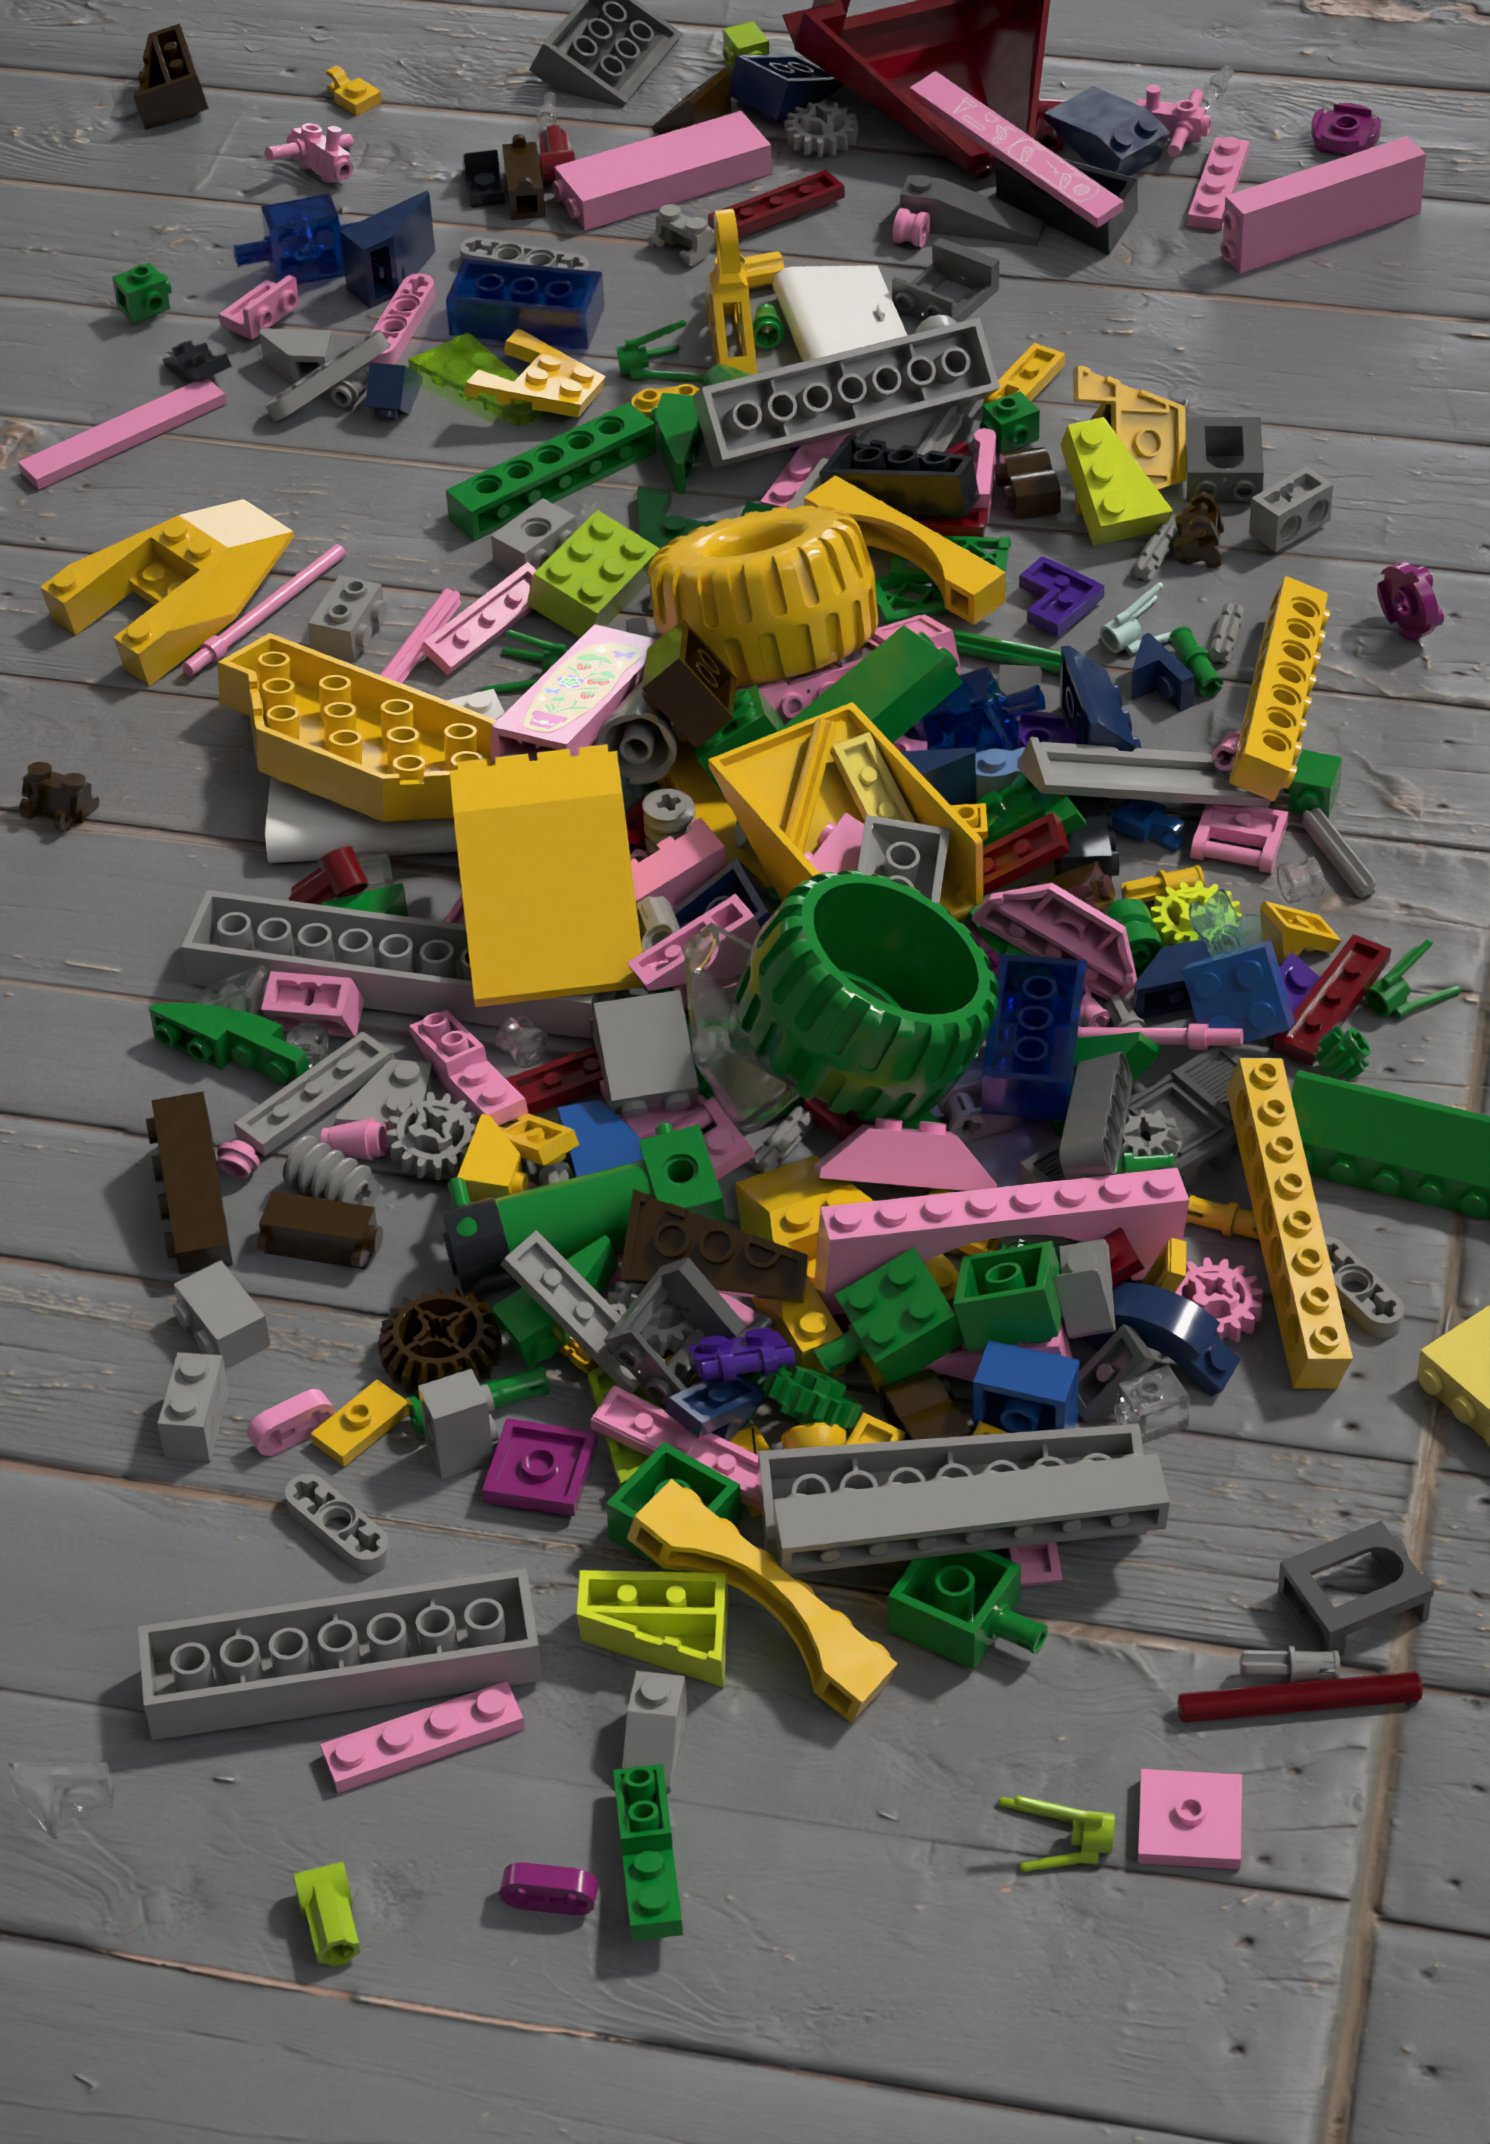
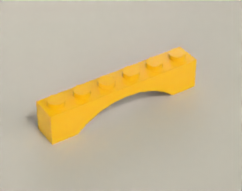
M836 475L804 497V505L816 508L828 506L850 514L859 525L866 546L893 552L923 569L936 583L943 596L945 608L971 624H977L1006 602V572Z
M671 1479L635 1515L627 1539L663 1569L700 1573H726L727 1584L740 1589L762 1604L784 1626L798 1646L808 1668L814 1693L851 1724L887 1686L898 1663L891 1658L886 1648L878 1642L867 1639L853 1627L847 1616L840 1611L832 1610L818 1599L808 1584L802 1580L794 1579L780 1568L770 1553L753 1546L740 1535L739 1530L732 1522L725 1518H719L704 1506L702 1500L694 1491L689 1488H682Z

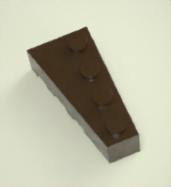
M204 1091L151 1100L154 1117L146 1118L147 1132L150 1144L158 1143L160 1155L151 1156L156 1182L164 1181L166 1193L157 1194L162 1221L170 1219L172 1232L164 1233L168 1259L177 1258L180 1274L200 1271L220 1260L225 1266L233 1265Z

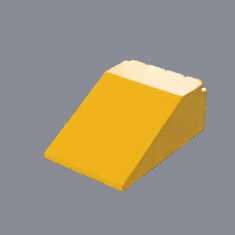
M853 702L708 759L709 768L779 898L783 901L796 885L820 873L804 855L807 851L813 855L821 846L817 843V840L830 821L837 825L843 815L847 813L862 824H865L829 753L803 853L785 834L815 720L823 718L831 720L836 724L832 746L870 732L915 822L950 829L939 903L948 909L951 913L950 915L958 922L966 920L969 910L974 909L975 905L978 906L984 903L983 841L981 837Z
M608 744L578 748V756H571L570 749L537 752V760L529 761L528 754L495 757V765L487 766V759L457 762L458 770L449 771L475 1007L645 987L627 964V962L642 953L618 755L617 751L608 752Z

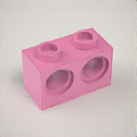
M270 971L261 1010L267 1019L281 1024L283 1032L354 1038L357 1035L364 998L352 978Z

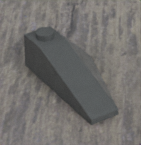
M908 175L900 194V208L908 209L912 214L920 212L930 214L929 233L1038 246L1044 228L1043 219L944 179L931 178L926 175Z

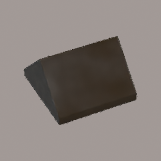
M724 67L686 95L651 126L652 130L662 135L731 114L730 71Z

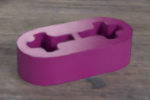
M516 1862L505 1867L499 1896L506 1904L518 1909L566 1915H585L594 1909L599 1882L591 1873L577 1868Z

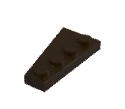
M633 1189L620 1274L622 1282L647 1285L661 1266L689 1257L718 1293L803 1303L809 1265V1256L807 1254L757 1235L747 1234L730 1227L728 1224L714 1219L710 1220L689 1212L683 1207L672 1203H665L650 1197L646 1193Z

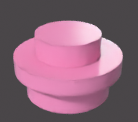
M233 1140L231 1143H221L217 1150L219 1158L216 1163L218 1168L234 1178H248L250 1173L255 1172L260 1164L259 1158L255 1155L254 1148L243 1141Z

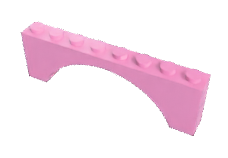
M1178 1168L820 1207L814 1284L831 1315L846 1314L835 1294L915 1247L925 1263L950 1250L992 1238L1015 1235H1050L1088 1242L1099 1240L1120 1227L1127 1235L1145 1268L1131 1276L1133 1281L1143 1280L1167 1241L1171 1237L1183 1240L1189 1198Z

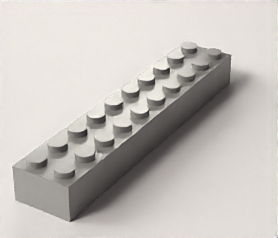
M206 890L181 946L187 983L265 994L270 971L352 978L364 998L363 1008L420 1016L448 1010L458 1021L592 1039L590 1018L594 1011V1003L597 1002L600 994L592 993L475 1007L465 924Z

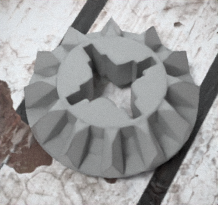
M1141 1108L1137 1116L1127 1115L1119 1157H1122L1124 1152H1132L1133 1156L1173 1153L1175 1157L1182 1145L1181 1130H1179L1175 1118H1166L1160 1109L1154 1114H1147ZM1143 1131L1150 1132L1151 1141H1149V1147H1145L1144 1142L1140 1138Z

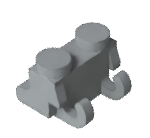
M667 204L660 208V214L656 216V230L648 239L649 246L653 248L662 247L665 242L671 246L680 243L690 248L689 252L682 250L679 254L680 258L684 259L685 264L693 266L706 258L708 252L716 247L715 231L707 226V221L701 217L689 218L681 214V208L674 204Z

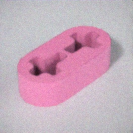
M310 1389L257 1415L250 1422L247 1428V1435L260 1454L272 1456L310 1438V1433L335 1414V1409L322 1391Z

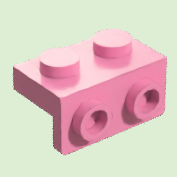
M288 275L277 284L266 279L219 313L220 326L253 340L260 335L261 328L271 327L299 306L296 278Z

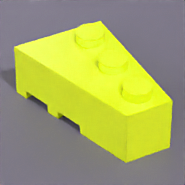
M1104 417L1067 425L1060 447L1093 546L1154 533L1160 524H1168L1173 512L1172 508Z
M580 1570L577 1620L581 1641L724 1688L729 1605L726 1573Z

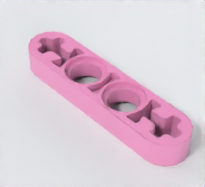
M417 273L403 280L372 332L381 330L390 346L383 353L367 363L369 366L370 362L394 365L398 361L435 300V286L431 276ZM391 330H400L397 332H388Z

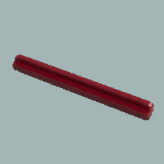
M1414 1671L1188 1692L1178 1695L1177 1709L1180 1720L1185 1723L1411 1702L1422 1699L1423 1684L1420 1674Z

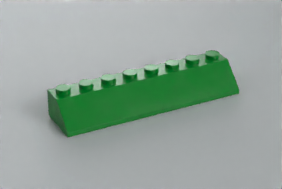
M1297 1070L1291 1098L1311 1176L1490 1220V1116Z

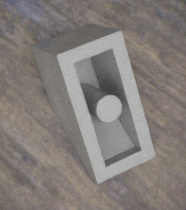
M636 1671L627 1710L622 1769L663 1764L666 1792L670 1793L688 1711L685 1676Z

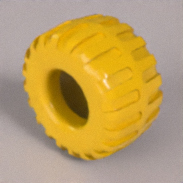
M810 505L797 506L792 509L778 507L766 512L758 513V511L745 513L744 516L733 519L725 518L716 521L714 525L696 528L690 531L687 536H679L670 541L668 545L662 547L655 554L649 565L648 577L653 619L659 637L664 636L684 619L737 677L736 686L781 680L822 668L849 656L855 650L863 647L877 630L878 610L875 573L860 527L850 514L833 507L819 506L816 508Z

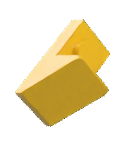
M1264 901L1260 906L1262 941H1272L1278 965L1291 952L1298 957L1303 949L1309 952H1313L1315 949L1333 953L1342 941L1318 914Z

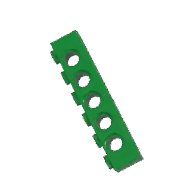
M629 402L446 489L449 520L473 541L483 538L505 526L542 498L554 503L657 453L655 423Z

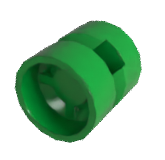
M1120 899L1112 903L1108 917L1126 928L1136 977L1138 978L1164 945L1159 933L1155 930L1154 921L1146 904L1139 899Z

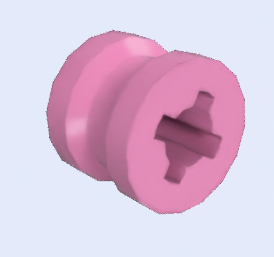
M900 208L894 220L893 241L898 244H903L907 241L912 242L915 247H924L930 230V214L927 212L912 214L910 210Z

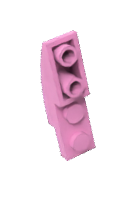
M448 1010L429 1014L423 1020L409 1025L410 1032L427 1062H433L434 1073L443 1087L451 1094L456 1103L461 1100L466 1101V1113L476 1111L477 1123L481 1114L490 1115L499 1126L529 1113L526 1099L487 1061L484 1046Z

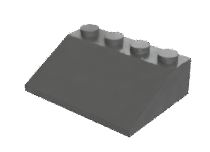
M580 0L542 44L529 70L556 90L623 107L677 43L683 33L637 0Z

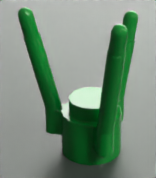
M685 320L678 321L639 338L625 340L624 346L616 347L621 376L630 374L631 380L645 378L703 382L704 375L642 369L649 367L648 358L678 352L680 346L671 345L646 350V346L641 345L683 328L687 325V322Z
M508 630L506 632L508 638L545 651L544 653L503 648L502 654L542 662V674H545L569 649H566L564 644L551 643ZM539 679L485 686L482 691L494 689L495 693L530 689Z
M1431 939L1425 940L1419 947H1413L1383 978L1365 991L1366 1002L1375 1014L1383 1018L1394 1013L1398 1019H1401L1413 1010L1442 1001L1461 992L1459 986H1454L1407 1002L1410 988L1401 976L1433 945Z

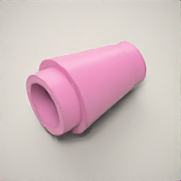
M368 1118L332 1126L331 1128H323L320 1143H327L332 1148V1151L339 1150L345 1157L375 1161L377 1157H384L387 1153L386 1131L388 1130L384 1122H376L374 1118Z

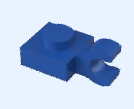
M1125 799L1112 812L1113 829L1144 842L1153 835L1158 843L1169 851H1177L1185 842L1183 837L1176 835L1184 827V822L1177 817L1167 816L1166 806L1152 800Z

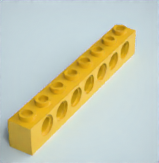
M1288 576L1283 578L1269 606L1229 779L1230 784L1273 802L1282 787L1289 789L1297 771V766H1294L1302 748V743L1299 740L1305 730L1307 720H1304V717L1312 701V698L1308 696L1316 681L1317 676L1313 674L1321 658V654L1318 651L1324 641L1326 632L1323 629L1330 615V611L1325 609L1328 593Z
M1239 1058L1226 1088V1093L1293 1389H1337L1353 1357L1282 1058Z

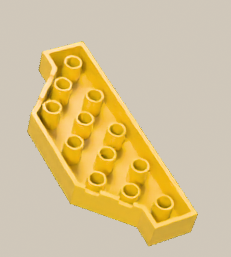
M268 633L218 661L219 704L234 709L239 714L250 716L258 771L272 776L280 782H287L304 789L310 794L319 795L334 801L342 807L351 808L366 814L374 820L388 822L454 818L449 771L458 770L457 762L487 759V766L495 765V763H491V726L497 720L282 637Z

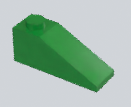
M662 393L658 407H652L650 420L655 423L656 445L677 494H685L703 440V433L692 399L693 395Z
M606 1235L566 1259L599 1294H601L619 1267L611 1240ZM523 1287L491 1307L502 1336L528 1368L541 1360L550 1358L570 1340L571 1336Z

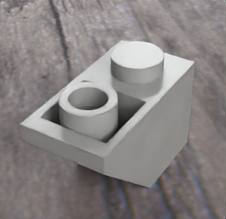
M260 329L263 362L292 385L335 357L332 330Z

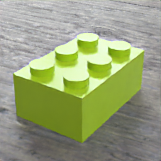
M596 510L534 572L526 604L581 638L594 625L606 627L649 583V565L660 548L601 511Z

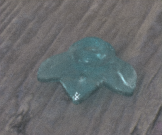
M1224 889L1213 894L1207 900L1205 906L1197 902L1190 903V923L1195 932L1205 940L1207 951L1210 952L1211 957L1260 943L1263 934L1260 915L1247 914L1238 917Z

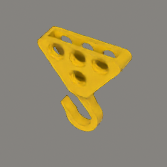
M734 209L715 210L714 231L717 266L708 274L705 306L717 365L725 364L751 374H757L749 288L745 270L740 266L738 231ZM734 314L742 352L741 357L728 358L724 315Z

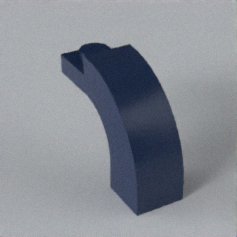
M1119 1283L1112 1287L1116 1331L1123 1324L1135 1328L1147 1348L1154 1349L1176 1362L1210 1396H1214L1224 1390L1241 1359L1214 1334L1220 1324L1216 1318L1187 1298L1160 1287L1140 1283ZM1116 1331L1083 1336V1338L1099 1351Z

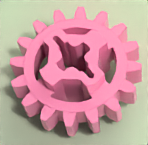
M1209 1257L1204 1258L1203 1266L1197 1267L1191 1261L1186 1262V1277L1175 1293L1202 1307L1220 1322L1214 1334L1222 1341L1224 1337H1229L1235 1343L1240 1342L1241 1331L1252 1334L1255 1322H1260L1262 1317L1263 1289L1257 1288L1258 1278L1256 1276L1244 1278L1245 1266L1243 1265L1236 1267L1234 1270L1228 1268V1259H1223L1219 1266L1213 1265Z

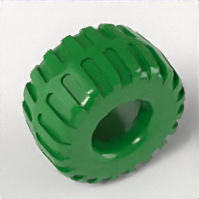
M842 870L837 874L828 871L816 874L809 880H804L796 885L760 928L737 983V1015L741 1028L745 1032L750 1033L748 1042L759 1057L766 1056L770 1060L768 1068L781 1081L787 1078L797 1085L796 1092L809 1101L816 1097L828 1104L827 1110L840 1115H845L849 1111L855 1112L859 1120L875 1122L876 1118L884 1117L906 1121L912 1116H921L933 1109L974 1063L997 1014V978L990 971L991 962L982 947L977 946L974 941L975 937L964 924H960L950 915V911L940 903L931 901L923 896L921 891L909 885L903 886L883 875H863L861 871Z

